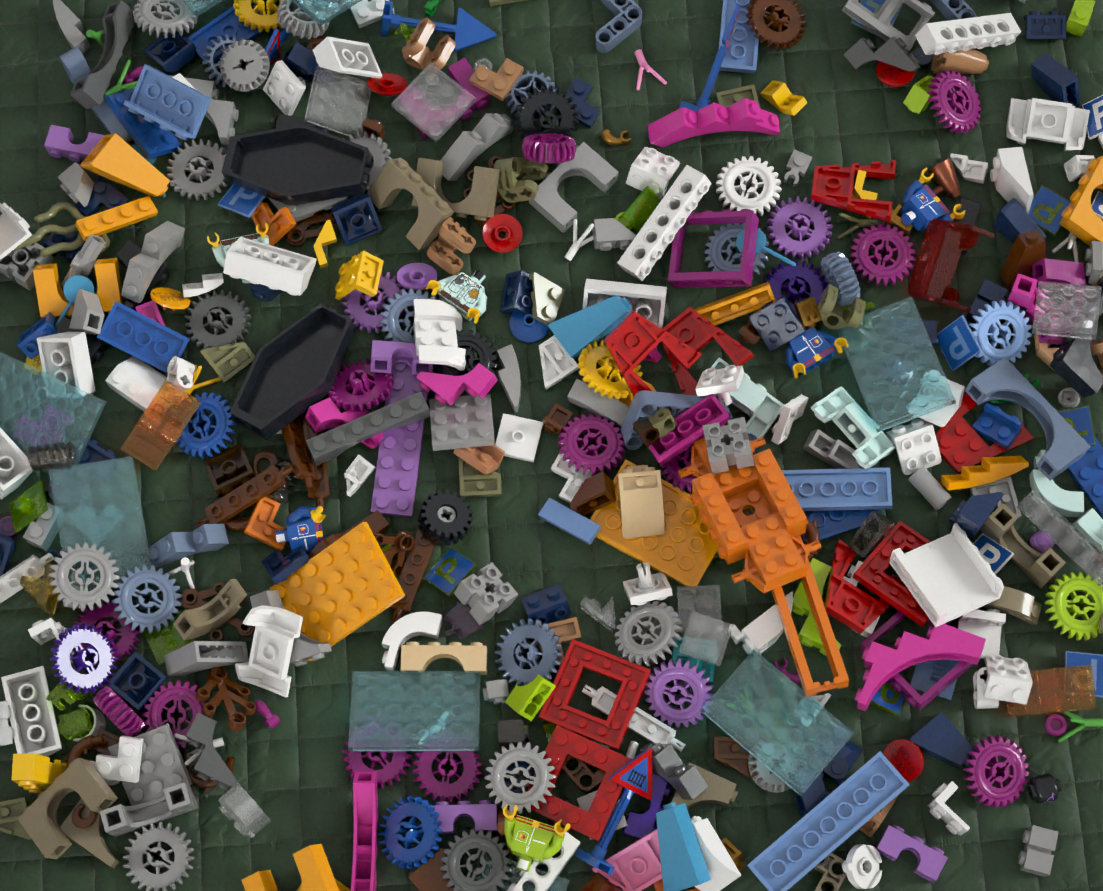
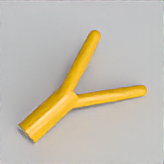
M195 365L193 385L191 388L184 390L178 399L184 402L194 389L219 382L221 379L218 377L194 385L202 370V366L197 368V365Z

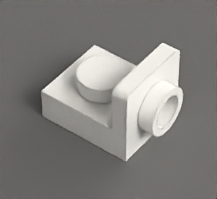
M1075 155L1064 164L1069 182H1073L1078 177L1086 174L1088 170L1087 165L1095 158L1094 155Z

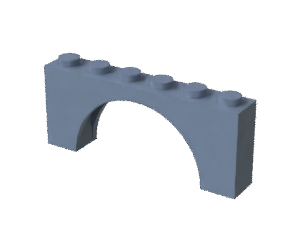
M1005 357L973 378L964 390L978 405L990 400H1006L1022 406L1035 416L1041 424L1046 437V451L1036 464V467L1049 481L1081 459L1091 447Z

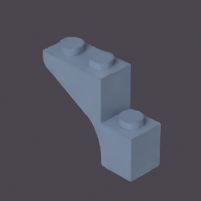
M203 524L192 532H171L148 547L152 565L160 567L196 553L218 551L229 544L224 524Z

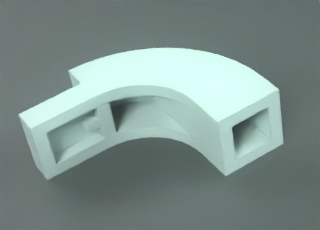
M1041 450L1034 457V469L1029 474L1030 486L1035 497L1045 508L1058 515L1080 517L1084 513V492L1067 491L1058 487L1053 480L1049 481L1036 467V464L1046 451Z
M1091 508L1072 524L1093 546L1103 552V519Z

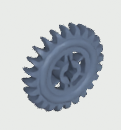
M735 223L733 226L732 224H727L726 228L721 225L720 232L714 230L715 237L709 236L711 243L705 244L706 248H708V250L704 251V255L708 256L704 260L708 264L707 269L709 271L713 269L712 272L740 271L742 253L738 250L736 241L732 242L731 240L737 239L738 234L745 229V223H742V225ZM728 242H730V244L727 247V250H723L724 246ZM764 250L754 257L753 272L760 275L758 267L765 269L762 261H769L768 257L764 255L769 253ZM722 254L728 255L726 261L723 259Z
M409 288L407 294L402 289L401 296L395 292L393 294L395 300L392 298L387 299L390 305L384 304L382 306L387 312L380 313V316L385 317V319L379 322V324L386 325L381 330V332H388V335L384 338L385 340L392 338V342L415 343V336L410 335L414 331V325L410 327V320H408L415 313L414 311L409 312L406 307L414 306V299H429L428 291L421 295V289L414 293L413 288ZM404 310L406 315L402 320H398L401 311ZM399 323H402L404 331L401 329Z
M143 565L142 571H140L135 566L134 573L127 570L128 578L120 576L122 583H116L119 586V590L113 592L118 598L112 600V604H119V606L114 609V612L121 611L118 620L126 618L124 626L132 623V631L139 626L140 633L147 628L148 633L151 634L153 627H155L157 632H160V624L167 628V620L175 621L172 614H179L175 607L182 606L181 602L176 601V599L182 597L181 594L176 593L180 586H173L176 579H168L170 572L163 575V568L155 571V566L152 565L150 570H148L147 566ZM144 584V590L140 591L135 589L136 587ZM148 584L154 585L159 590L155 592L149 589ZM159 592L162 593L163 601L157 598ZM145 596L150 597L147 604L144 603ZM132 597L137 598V605L135 606L132 603ZM153 606L159 609L154 613H150V609ZM139 607L141 610H146L147 614L141 613L136 608Z
M530 618L528 619V624L524 620H520V626L512 623L514 630L505 628L508 636L500 635L504 643H496L502 650L495 651V654L501 655V658L495 660V662L503 664L498 668V671H506L502 677L505 679L511 677L508 683L514 684L517 681L516 685L522 686L523 683L524 685L529 684L538 674L551 680L550 672H557L554 666L561 664L557 658L562 656V653L557 652L562 647L560 644H556L559 637H552L554 629H549L548 631V624L544 623L542 626L540 620H536L534 625V621ZM527 639L535 640L531 644H529ZM538 643L542 646L543 653H540L536 647ZM540 656H542V659L538 664V659ZM527 663L531 669H524L523 667Z

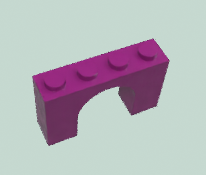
M466 58L448 67L449 77L461 93L459 101L453 107L445 110L430 107L415 87L398 96L400 107L424 141L436 137L444 129H450L459 120L467 119L473 112L478 109H484L491 102L489 93L470 84L469 79L475 71Z
M1044 258L1032 264L1033 279L1038 280L1037 284L1050 285L1059 289L1066 298L1068 313L1066 319L1049 318L1037 323L1039 343L1062 345V339L1069 334L1072 329V323L1080 315L1079 311L1088 302L1084 263Z

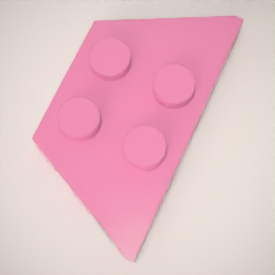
M658 829L605 859V861L615 867L612 875L593 867L592 870L608 878L610 883L621 887L623 891H642L662 879Z

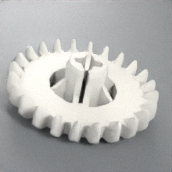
M742 156L741 161L734 158V164L727 162V167H722V173L717 176L721 180L716 181V186H720L716 189V193H722L718 200H725L723 207L730 205L729 210L731 211L737 209V211L750 209L755 214L758 211L763 216V208L770 212L769 204L774 207L776 205L774 199L779 200L780 198L778 193L782 189L777 185L781 184V180L775 179L779 174L773 172V166L767 167V161L761 163V158H757L756 161H754L753 156H750L749 160ZM753 176L752 181H751V186H750V188L747 190V193H746V196H745L746 189H747V187H749L751 177ZM756 176L759 177L762 182L758 183L756 180ZM739 178L740 185L734 186L735 180ZM763 186V191L759 195L757 189Z

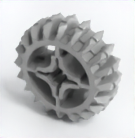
M281 0L277 10L278 23L281 24V28L286 29V33H293V37L297 35L301 39L306 37L308 40L311 37L317 38L319 35L322 36L328 29L331 19L330 9L326 7V3H321V0Z

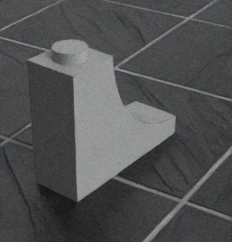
M193 641L164 655L167 676H186L209 668L249 662L246 642Z

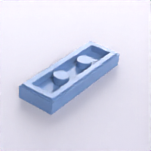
M551 498L547 500L538 514L540 518L589 545L601 529L599 524Z

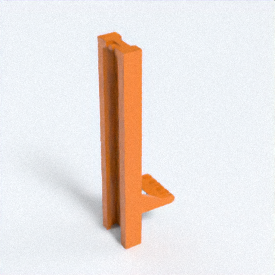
M801 535L796 537L802 541ZM808 559L807 576L802 577L801 581L834 677L832 683L830 681L824 682V685H820L819 682L813 683L782 586L771 590L806 697L835 688H845L849 684V678Z

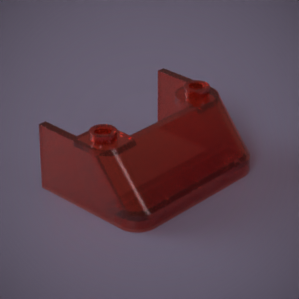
M942 219L931 220L927 225L908 285L909 295L947 308L970 313L971 308L957 304L959 292L957 289L950 287L962 249H972L976 245L979 236L994 238L995 234L970 224Z

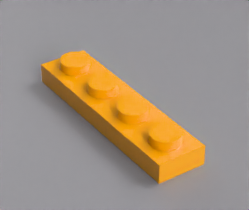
M146 196L77 220L75 225L83 240L86 241L90 234L100 236L155 217L158 211L150 196Z

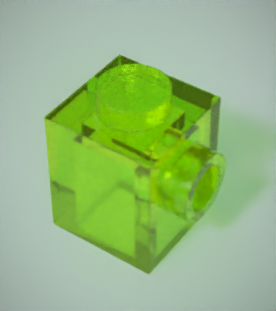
M84 708L59 715L60 723L57 724L59 733L68 740L87 735L93 728L89 712Z

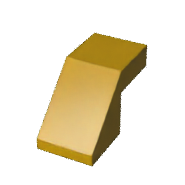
M772 80L760 93L764 99L783 114L795 116L807 104L803 96L791 94L785 82Z
M858 170L852 197L876 200L878 193L862 190L866 172Z
M330 220L324 224L313 246L320 268L328 266L322 247L337 242Z

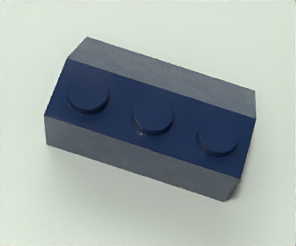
M997 492L971 496L967 502L963 500L949 520L952 523L949 530L952 531L954 523H957L966 532L967 538L971 542L1004 494Z

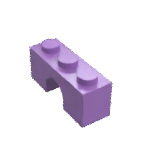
M50 125L44 147L48 154L54 158L65 157L71 161L80 162L84 161L104 135L89 132L84 143L75 145L72 144L74 136L70 128Z
M372 341L370 372L391 373L392 366L397 363L408 364L412 369V375H418L420 372H433V364L419 363V356H416L415 343Z
M491 800L479 801V804H471V801H458V805H449V802L443 801L436 802L434 806V812L439 813L437 820L442 821V824L438 826L439 829L443 830L441 834H454L455 822L463 816L474 820L476 833H479L480 829H483V833H488L489 831L498 833L496 827L497 804H492Z
M888 825L876 846L879 854L895 861L901 851L909 850L913 852L917 857V866L914 873L934 883L948 857L943 855L944 851L935 846L930 848L924 845L925 841L913 835L910 837L904 834L905 830L897 825Z

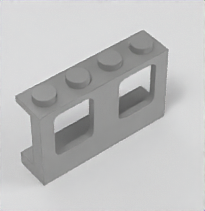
M848 0L841 10L885 42L891 37L901 38L907 45L905 49L908 52L917 39L915 35L935 14L931 6L918 0H885L877 13L871 12L861 5L858 0ZM902 4L908 5L921 16L908 36L890 24V21Z

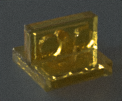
M46 563L43 579L21 576L20 585L26 592L30 593L31 597L38 598L36 604L45 613L54 614L59 593L52 594L56 586H49V583L55 580L48 576L50 573L55 572L50 568L51 565L55 564Z

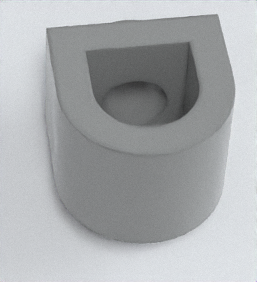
M505 679L486 682V688H482L484 701H493L494 704L505 703L509 696L508 683Z

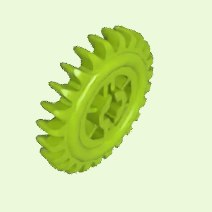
M1070 572L1068 576L1063 574L1061 579H1055L1054 583L1056 585L1049 586V589L1053 592L1046 593V597H1050L1051 600H1047L1044 603L1051 606L1045 613H1053V616L1048 621H1057L1053 628L1061 626V635L1069 631L1068 639L1076 634L1077 641L1082 636L1087 641L1090 639V634L1092 638H1096L1098 633L1102 634L1098 622L1100 615L1103 613V584L1097 585L1098 579L1091 580L1090 574H1087L1084 578L1082 572L1077 573V577L1075 573ZM1075 591L1084 592L1085 595L1077 596ZM1071 594V600H1066L1067 596ZM1087 596H1089V597L1091 598V600H1092L1093 603H1090V601H1089V599L1087 598ZM1088 611L1093 612L1090 618L1087 615ZM1081 617V618H1083L1084 620H1077V619H1075V618Z

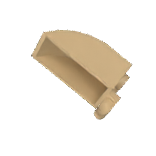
M648 465L628 466L627 469L621 470L622 473L617 475L623 539L665 535L660 470H655V467H648Z

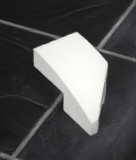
M359 454L348 467L346 473H344L347 484L346 492L349 497L361 487L376 468Z

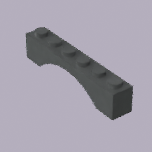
M122 0L108 4L102 18L104 47L101 59L91 73L76 79L70 93L86 109L97 107L103 102V96L110 85L112 74L116 71V65L123 54V48L129 40L130 31L135 26L133 10Z
M420 391L308 439L306 443L317 466L336 458L350 447L372 436L422 421L430 417V411Z

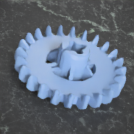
M1000 300V304L992 301V307L989 304H984L986 311L978 309L981 316H972L976 323H969V326L974 328L972 333L982 349L974 357H982L980 362H987L988 366L994 365V363H997L1004 357L1014 364L1016 362L1015 357L1021 359L1022 355L1020 352L1027 351L1025 345H1030V341L1027 338L1032 336L1031 333H1028L1032 326L1026 325L1029 317H1024L1025 311L1020 310L1019 305L1013 306V303L1010 301L1007 302V305L1004 300ZM1005 319L1006 321L1001 325L999 320ZM1009 324L1012 325L1014 333H1011L1008 327ZM997 343L1001 344V349L995 348Z

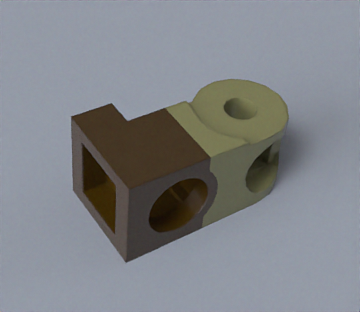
M663 408L643 422L638 420L632 425L645 446L648 447L671 432L676 427V421L671 412Z

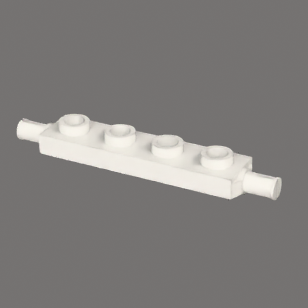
M48 553L40 559L32 555L0 576V603L46 574L44 566L54 560L53 555Z
M587 684L582 690V693L592 698V707L607 716L609 715L617 697L616 694L603 686L596 691ZM638 707L636 708L628 727L630 730L653 744H671L672 747L682 752L686 744L675 738L676 730Z

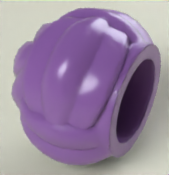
M1039 530L1030 538V545L1037 552L1045 553L1054 546V538L1047 531Z

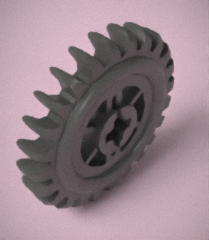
M213 289L212 296L208 292L205 293V299L198 295L200 303L192 301L194 309L187 308L191 316L185 315V319L189 323H185L184 326L190 329L186 331V334L193 336L190 338L191 342L198 341L196 343L198 348L203 346V349L227 345L237 343L238 340L243 342L244 338L242 335L249 334L248 330L245 329L251 327L250 322H246L251 319V315L247 314L249 308H244V300L239 302V295L233 298L231 291L225 296L223 289L220 295H217L216 290ZM222 309L228 311L230 315H225ZM207 318L208 322L204 325V319ZM233 318L232 326H230L227 320ZM211 327V329L214 331V335L208 333L205 329ZM218 332H226L224 334L218 335Z
M471 829L470 835L462 831L463 838L455 835L456 843L449 841L448 845L451 849H444L443 853L447 857L440 859L441 862L446 863V865L440 867V870L447 871L442 876V879H450L446 887L455 886L453 891H497V886L504 889L505 886L502 880L509 881V877L505 873L512 872V869L506 866L512 863V859L505 858L510 854V851L502 850L506 843L498 844L499 836L491 839V831L484 836L483 829H480L478 834L475 833L474 829ZM478 849L477 854L470 855L468 851ZM482 852V855L480 857V866L482 868H477L476 871L474 870L473 872L471 863H476V861H478L480 853ZM466 853L469 858L465 865H460L461 858ZM485 853L489 854L492 859L491 862L485 861ZM492 865V870L486 877L484 874L486 866ZM460 868H467V877L463 875ZM480 875L484 878L483 880L474 881V878Z

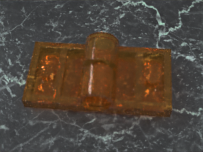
M165 380L120 449L156 471L171 447L174 446L201 401Z
M1092 665L1031 670L1030 674L1033 684L1027 704L1007 701L1009 717L1034 714L1052 715L1062 714L1067 711L1097 709Z

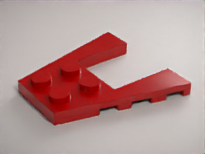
M891 160V163L881 164V161L871 162V165L859 166V163H852L849 167H840V164L815 166L811 200L890 222L892 202L852 198L854 176H857L858 170L865 171V177L894 180L896 160Z
M690 307L662 328L698 352L715 339L736 366H742L754 356L750 350L746 349ZM663 345L681 391L685 395L697 396L696 386L698 383Z
M631 311L603 340L633 397L640 391H652L633 369L660 342L686 369H689L702 355L634 311Z
M967 393L962 398L961 406L936 433L941 457L957 474L961 473L962 466H977L981 464L983 457H997L1024 443L1031 442L1034 437L1021 424V433L1008 450L996 443L989 447L963 418V416L978 405Z
M839 539L834 550L825 610L829 615L861 634L891 604L881 597L877 601L843 579L857 550ZM892 574L891 578L907 588L901 578Z

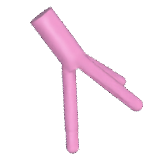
M636 50L634 54L640 65L636 90H640L643 69L648 73H652L659 81L666 85L667 81L647 64L642 50Z

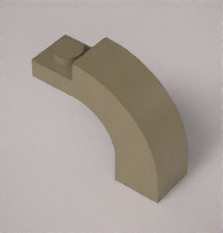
M230 579L216 597L201 607L184 610L173 625L183 640L203 636L234 616L241 609L239 604L247 596V593L237 579Z
M1004 586L1000 599L980 607L979 610L997 609L1014 615L1031 625H1037L1042 605L1034 601V596Z

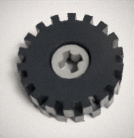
M441 490L436 491L435 495L431 493L428 499L424 500L419 511V530L424 529L422 535L424 537L430 536V542L436 540V545L441 546L442 542H445V546H450L451 542L453 544L458 543L459 539L462 540L465 537L472 523L473 517L471 516L473 512L472 509L469 510V502L464 503L465 498L463 496L458 498V493L455 491L453 494H449V490H445L443 494ZM444 513L445 515H450L448 520L446 518H442V515Z

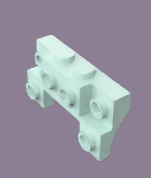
M719 357L711 368L722 369L729 366V364ZM744 373L738 391H731L729 393L732 404L751 417L746 424L747 431L758 439L762 436L764 437L774 421L778 418V413L783 403L767 393L764 386L752 382L750 377Z
M842 386L811 407L819 420L823 423L832 420L856 446L857 449L852 455L856 458V462L864 467L865 470L874 466L880 459L890 455L896 448L893 442Z

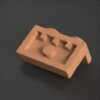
M496 445L454 449L453 453L484 475H487L499 468L505 451Z

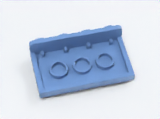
M145 64L130 101L125 100L123 104L129 107L128 111L137 115L142 114L144 115L143 119L151 123L157 122L160 124L159 127L169 132L172 130L176 132V137L186 140L187 138H196L212 98Z

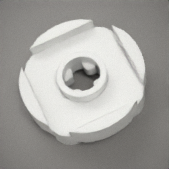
M857 844L849 851L846 860L842 864V869L856 889L873 888L879 883L882 876V870H879V863H882V859L875 847Z

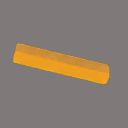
M765 282L693 310L716 326L759 310L763 305L775 300L769 282Z

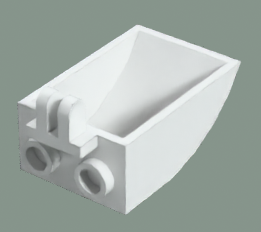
M793 592L785 596L790 613L793 605ZM776 604L742 629V632L734 624L729 625L727 630L734 643L737 644L742 641V647L748 655L752 654L755 658L772 646L784 631Z
M694 816L691 818V822L711 877L710 881L695 887L700 891H720L739 878L741 874L707 818L702 820L701 817Z

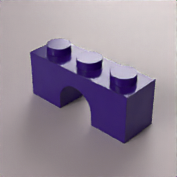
M652 773V799H648L650 809L644 814L630 812L627 820L628 826L625 827L623 833L624 836L639 840L657 829V826H654L656 813L663 811V805L660 804L663 797L667 798L671 785L667 784L668 781L660 775Z

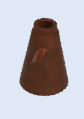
M951 158L927 171L930 176L934 173L932 178L939 185L932 190L936 196L945 192L951 199H954L962 194Z

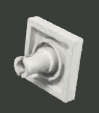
M280 60L275 63L263 90L285 115L291 116L306 89L305 80H302V77L297 78L288 66Z
M729 365L722 369H706L702 372L696 386L697 396L717 394L722 406H724L723 402H725L726 406L730 405L732 399L729 392L738 391L744 375L743 366Z
M641 563L636 566L639 578L623 581L624 590L631 605H644L648 601L664 600L668 596L673 595L665 574L660 572L651 574L649 563H643L644 571Z

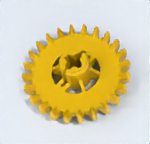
M234 0L233 8L235 9V15L239 16L240 22H244V26L248 27L251 25V30L258 28L259 32H262L263 29L266 32H270V29L275 30L278 26L281 28L277 17L278 7L274 4L277 1L280 3L281 0H266L267 14H265L264 0ZM252 2L257 4L254 9L251 7Z
M601 340L598 346L597 341L592 346L588 344L578 358V368L581 369L579 374L584 376L582 379L584 382L589 383L587 386L589 388L593 387V391L595 393L600 392V395L603 397L606 394L609 399H612L613 396L615 399H620L621 397L627 398L628 395H632L623 376L621 379V372L607 346L604 345V341ZM596 363H598L601 367L596 369ZM638 365L633 369V371L639 377H641L643 374V372H638L641 368V365Z

